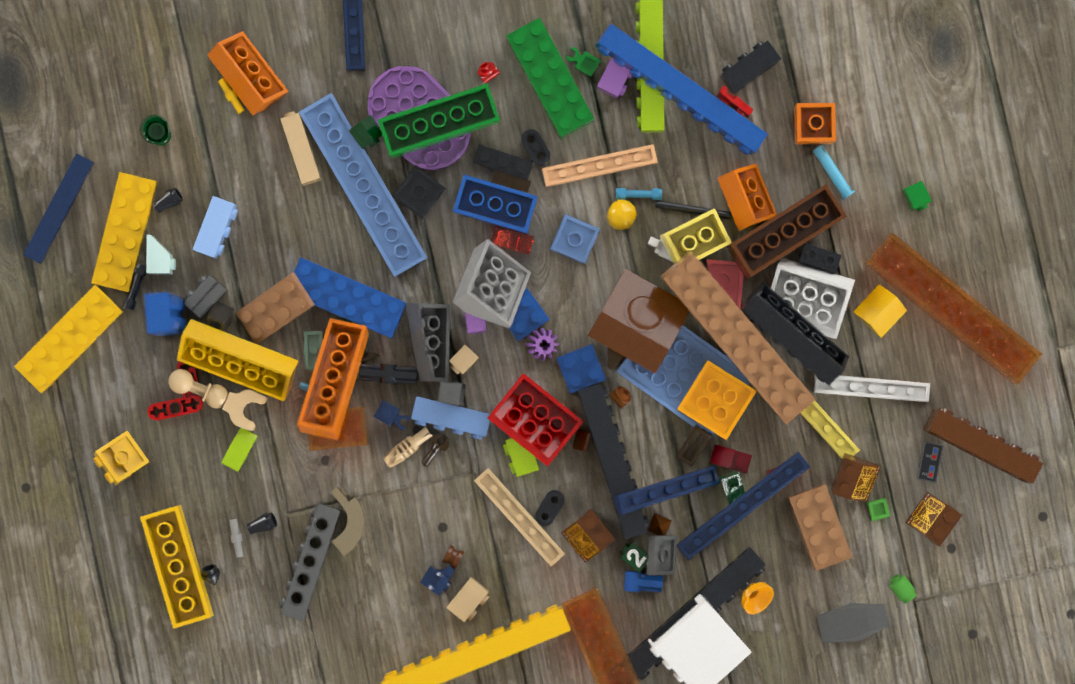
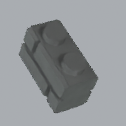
M204 275L197 283L199 287L195 291H189L185 296L186 301L184 304L201 319H204L228 292L212 275H208V277Z

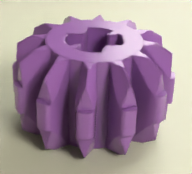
M540 328L539 332L533 330L534 337L528 336V339L532 341L526 343V346L532 347L528 350V353L533 354L534 359H538L539 356L542 361H545L546 356L551 359V352L557 353L554 346H559L558 342H554L557 339V335H551L552 330L549 329L546 332L544 328ZM542 340L546 342V346H543V348L539 346L540 342L543 343Z

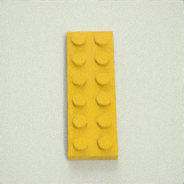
M119 172L91 283L130 292L135 274L134 269L138 262L157 181Z
M94 285L14 367L40 393H44L123 311L97 285Z

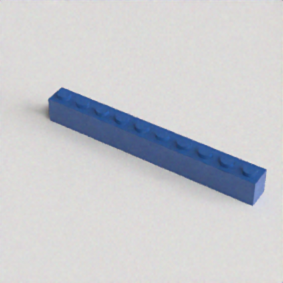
M613 24L607 26L595 44L602 55H609L614 59L615 64L629 69V73L632 76L640 77L646 81L645 84L651 89L656 88L661 92L662 97L676 102V106L679 109L687 110L693 114L692 117L695 120L706 123L709 130L723 135V139L726 142L737 145L742 153L746 155L756 153L768 133Z

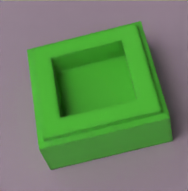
M886 498L866 502L871 521L890 517Z

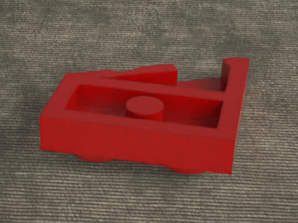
M723 85L716 97L743 117L748 118L754 109L743 102L738 96H733L727 92L728 88Z

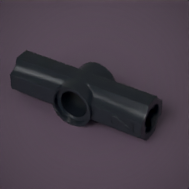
M360 364L359 380L378 381L385 384H417L418 371L415 367H399L392 364Z

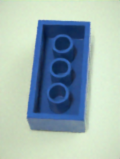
M463 175L453 212L527 234L538 196Z
M169 292L144 294L147 333L161 337L182 335L186 328V319H183L182 311H185L184 300H181V296Z

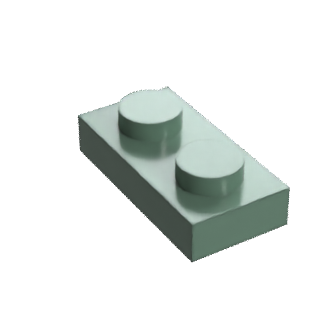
M303 331L305 370H314L324 338L323 331Z

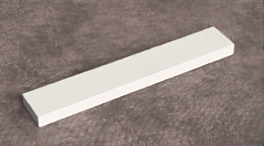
M816 374L814 376L813 393L929 402L930 383L839 375L828 386L826 383L819 381Z

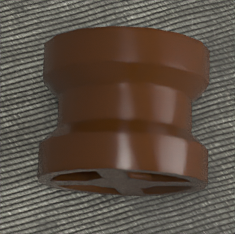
M450 545L442 562L445 564L450 563L456 569L464 551H458L454 546Z

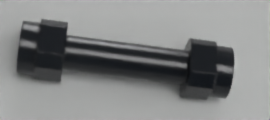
M136 264L134 269L136 274L128 298L124 299L123 304L124 308L133 311L137 304L135 299L142 277L146 276V266Z

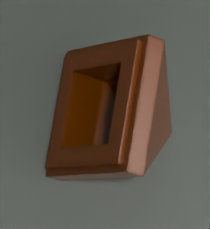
M654 513L649 524L650 527L647 530L658 536L666 535L672 520Z

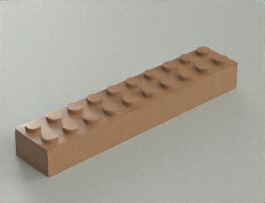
M689 251L660 276L782 422L788 424L816 400L692 252Z

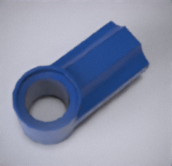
M625 571L624 591L662 592L663 576Z

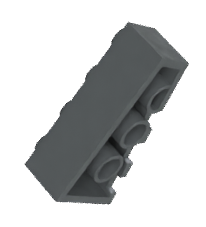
M405 303L419 381L448 382L450 305Z

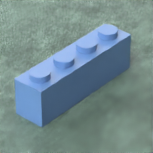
M417 396L411 419L415 420L414 424L426 426V423L434 424L433 428L443 431L447 427L452 429V433L460 435L468 432L471 433L470 437L481 440L482 436H487L490 420L487 419L490 415L488 413Z

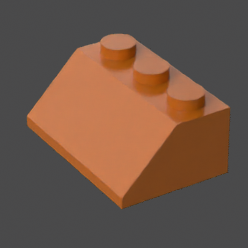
M756 163L735 169L717 178L738 231L770 220L777 215Z

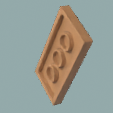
M291 273L237 311L236 314L254 343L258 345L315 304L296 274Z

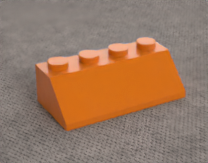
M243 31L218 42L207 55L252 116L266 110L289 92Z

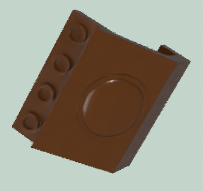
M625 268L588 336L656 374L690 311L679 298Z

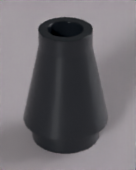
M169 188L153 205L160 213L163 210L180 205L183 197L177 188Z
M266 512L251 523H248L247 528L250 534L271 531L277 527V520L272 512Z

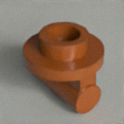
M618 386L609 394L611 399L621 409L631 401L630 392L625 387Z

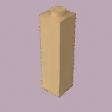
M295 111L284 114V118L280 119L302 185L305 186L321 181L322 179L301 115L299 113L295 114Z

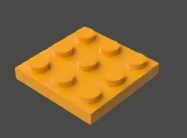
M707 360L677 410L727 440L757 391Z

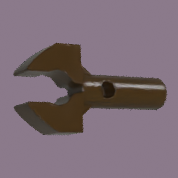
M442 433L436 434L430 439L433 447L421 462L424 466L427 467L438 451L444 450L446 452L448 449L449 438L445 440L443 445L437 446V440L441 437Z

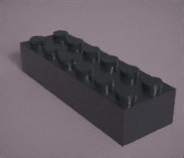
M763 281L747 297L741 309L744 315L749 320L757 323L761 331L771 335L775 343L786 348L790 356L801 361L805 369L811 370L816 374L819 381L829 386L845 370L849 355Z

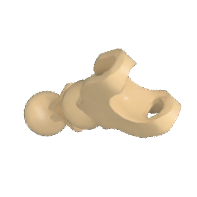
M184 369L172 372L168 380L169 387L175 393L184 394L190 391L202 396L203 402L206 401L212 408H222V410L227 411L234 425L249 431H254L256 426L253 421L244 416V407L251 402L265 404L268 399L266 396L251 389H244L234 393L228 392L224 386L219 384L212 385V383H209L208 386L194 381L192 375Z

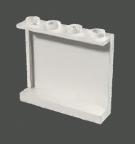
M699 594L695 598L698 604L655 643L651 639L648 641L652 645L650 650L657 658L661 655L664 659L662 663L668 670L672 668L675 671L673 675L680 683L684 681L686 684H717L752 652Z

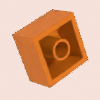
M797 103L794 106L795 144H833L836 142L835 103Z

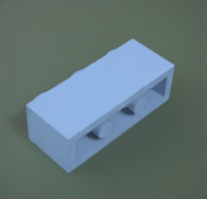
M213 196L192 250L217 259L218 255L221 256L225 247L222 245L223 241L229 237L231 227H229L231 220H235L238 213L237 205Z

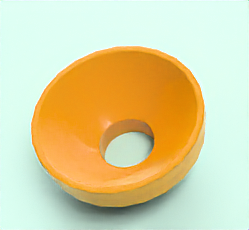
M751 583L743 590L741 605L748 614H757L771 603L774 591L767 583Z

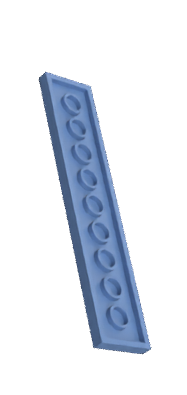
M330 93L299 111L394 277L426 260L425 252L365 149H361L349 132L352 127L333 94Z

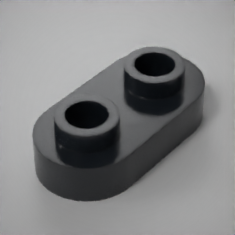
M533 129L526 130L522 135V144L530 158L536 165L542 166L547 164L550 160V152L540 134ZM528 137H534L535 141L533 143H529L527 140ZM539 153L544 154V158L541 160L537 158Z
M551 490L546 494L535 514L538 524L548 526L554 521L564 503V496L560 491ZM553 496L558 497V502L555 504L551 502ZM543 513H547L549 515L547 520H543L541 518V515Z

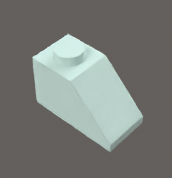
M147 235L146 273L173 274V270L176 269V260L173 259V255L154 236Z

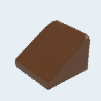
M577 430L573 448L586 452L592 436L591 433Z

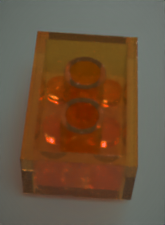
M365 407L347 408L338 440L308 434L309 451L369 445Z

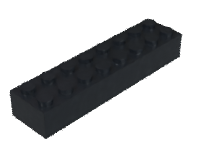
M598 384L579 390L578 394L624 538L628 539L647 533V528L650 525L647 516L642 515L641 509L619 515L613 497L638 489L635 479H631L629 474L632 471L630 462L624 459L623 454L626 453L624 443L619 442L617 435H620L618 424H613L611 418L615 415L612 406L607 405L605 399L609 397L606 387Z

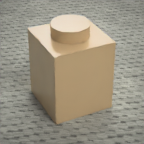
M464 345L450 359L452 363L450 368L457 374L461 372L464 375L479 357Z

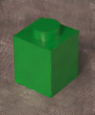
M923 181L902 190L911 211L917 209L920 212L928 208L927 204L932 202Z

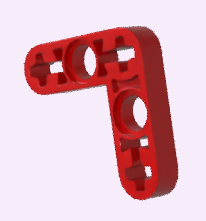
M178 362L177 370L182 369L183 362ZM191 366L188 368L190 374H194L193 380L199 383L197 369ZM188 391L183 394L182 398L150 405L147 414L152 420H164L196 413L203 408L202 396ZM193 398L195 401H199V405L196 406L195 410L194 407H186L187 412H184L183 400H185V404L192 403ZM174 402L179 403L181 406L180 411L176 414L170 410V406ZM164 404H167L168 416H166V412L159 413V417L152 414L156 406L157 409H165Z

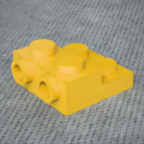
M128 431L95 451V458H93L97 467H103L106 471L104 474L106 480L110 484L114 483L115 486L149 463V460Z

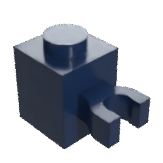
M382 400L373 416L389 426L396 423L398 428L403 431L406 427L400 424L401 420L406 419L410 421L411 419L406 415H399L401 409L385 400Z

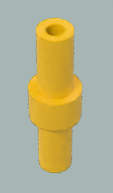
M225 78L220 79L218 83L225 92L224 96L227 101L232 103L238 114L245 111L237 99V94L231 89Z

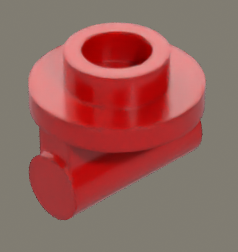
M484 62L479 66L477 73L483 83L486 84L499 75L500 71L493 62Z

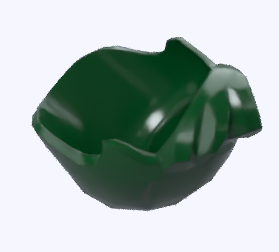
M152 114L141 122L139 132L141 137L148 143L164 146L171 140L168 122L163 117Z

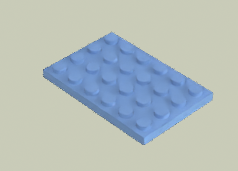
M683 325L656 374L628 358L624 360L616 371L692 427H695L697 424L699 428L712 433V436L714 432L677 410L706 361L712 362L745 384H750L726 355Z

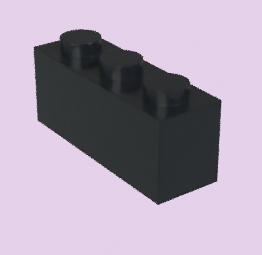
M768 40L765 43L760 41L752 47L754 51L749 54L745 52L737 58L738 62L732 66L730 63L722 69L723 73L720 78L733 95L780 62L781 57Z

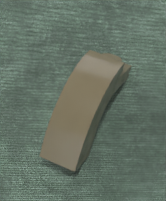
M336 487L331 493L345 509L347 525L345 530L332 543L343 556H346L362 538L365 529V513L357 497L350 501L348 499L350 497L348 492L344 488Z

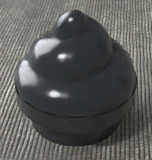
M215 564L202 568V579L209 584L216 585L220 576V569Z

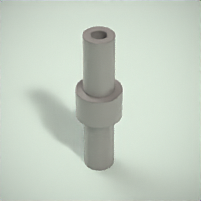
M237 519L229 520L232 533L230 539L231 543L234 544L236 558L243 557L242 534H239Z

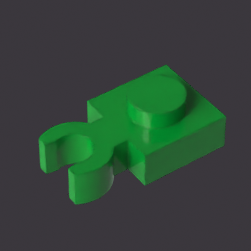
M571 47L570 50L575 53V56L571 58L566 55L565 59L568 62H576L575 69L591 78L601 60L584 51L583 55H580L577 48Z

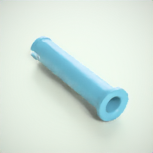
M824 145L812 151L842 195L841 199L843 200L853 194L855 191L851 190L827 153Z

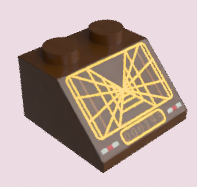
M844 453L831 486L832 494L849 500L868 501L881 465Z
M927 492L905 523L936 546H941L963 515Z
M589 509L561 532L584 562L590 560L616 540L592 509Z

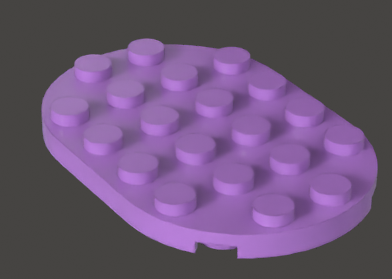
M398 66L381 74L373 83L368 95V113L379 126L378 119L450 96V94L426 71L413 66ZM471 133L402 156L412 165L421 169H443L451 166L462 157L468 147Z

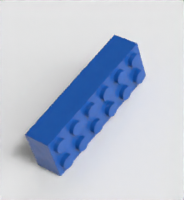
M300 257L294 273L315 306L359 325L367 326L368 329L393 339L405 312L406 302Z

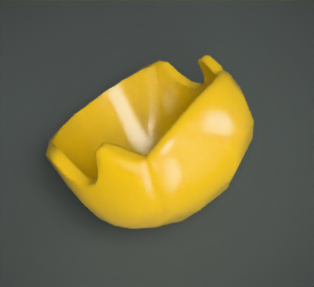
M624 199L614 201L607 212L609 225L620 231L629 229L636 219L635 206L630 201Z

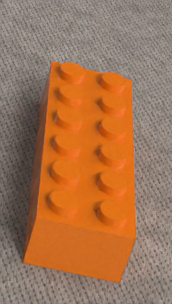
M332 318L329 319L297 423L300 432L338 440L368 341L369 332L367 326Z

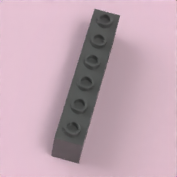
M318 503V506L314 505L311 517H314L312 524L307 525L304 534L307 535L306 541L301 543L298 551L301 554L300 559L295 561L292 569L295 572L293 580L289 579L286 590L289 592L286 598L283 597L280 604L281 614L301 621L305 620L342 511L341 509L323 503ZM319 519H324L327 522L325 530L318 528L317 522ZM317 537L320 539L321 545L319 548L312 546V538ZM306 556H312L315 559L313 566H308L305 563ZM301 574L308 576L309 581L307 584L299 582ZM295 592H298L302 595V601L300 603H297L293 600V594Z

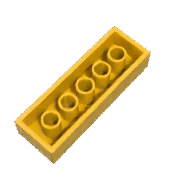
M190 319L182 333L177 360L281 401H285L292 387L299 362L296 359Z
M178 505L140 517L173 629L214 616L205 583L201 577L202 573L182 506Z

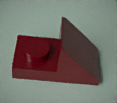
M715 444L710 463L747 474L752 455Z

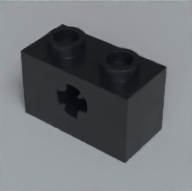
M804 243L797 262L835 274L842 255Z

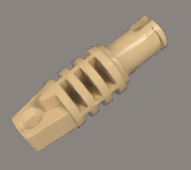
M424 427L414 436L406 437L383 457L385 463L390 468L401 463L419 449L418 446L432 437V435Z

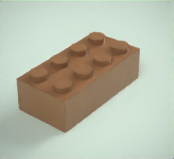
M825 484L787 497L814 570L817 571L853 558Z

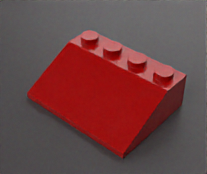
M524 373L487 417L488 420L547 467L584 422Z

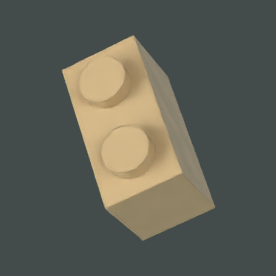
M470 577L446 608L463 622L467 619L471 621L477 613L476 607L479 604L483 606L488 600L489 596L487 594L489 590L473 577Z

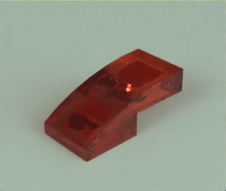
M496 225L491 237V242L496 246L527 255L530 254L534 240L532 235Z

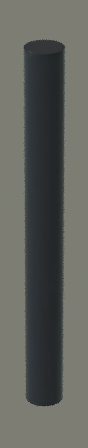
M656 200L655 208L699 215L712 210L710 208ZM716 210L719 218L731 219V212Z

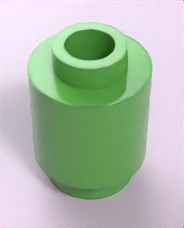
M896 574L889 580L891 582L889 584L890 589L903 603H908L917 595L914 592L915 588L904 574Z

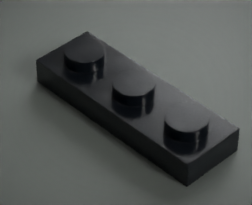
M480 144L473 161L474 164L528 180L533 166V161Z

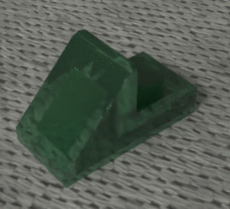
M739 471L720 477L719 481L724 489L728 504L745 492Z

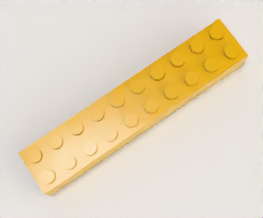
M555 604L547 607V612L540 614L538 611L528 615L529 619L525 621L518 619L511 622L510 627L505 629L504 626L498 627L493 630V634L486 636V633L476 636L475 641L468 643V640L457 644L454 650H450V648L444 649L439 652L437 657L433 658L430 655L421 659L417 665L414 662L405 665L400 672L396 670L390 671L385 674L381 683L441 684L571 631V627L562 605L558 607Z

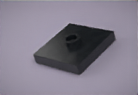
M414 166L393 197L424 219L446 188L417 166Z

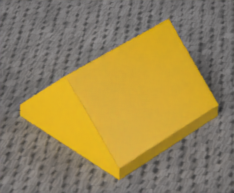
M879 284L853 313L876 335L882 338L907 309L897 296Z

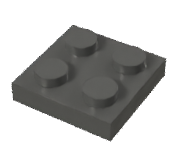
M649 536L647 575L675 574L677 536Z

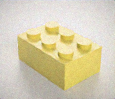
M715 209L709 210L660 235L673 264L678 262L689 251L700 260L732 243Z

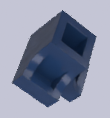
M431 565L420 583L437 595H440L442 591L446 593L451 585L449 579L455 568L449 565L445 569H437Z

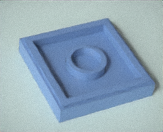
M565 214L550 250L585 264L600 229Z

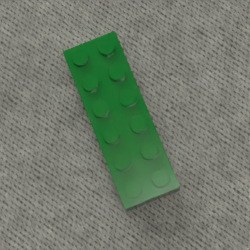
M540 18L506 35L508 44L560 139L594 122L590 109Z
M487 83L378 119V123L389 156L393 159L500 123V118Z

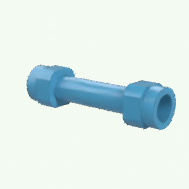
M616 188V200H625L626 198L662 200V189L652 188L651 191Z

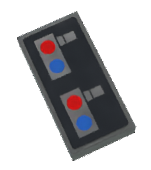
M923 442L916 479L933 483L937 482L944 445Z

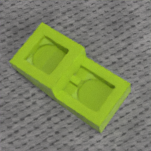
M240 428L221 464L239 472L258 436L244 428Z

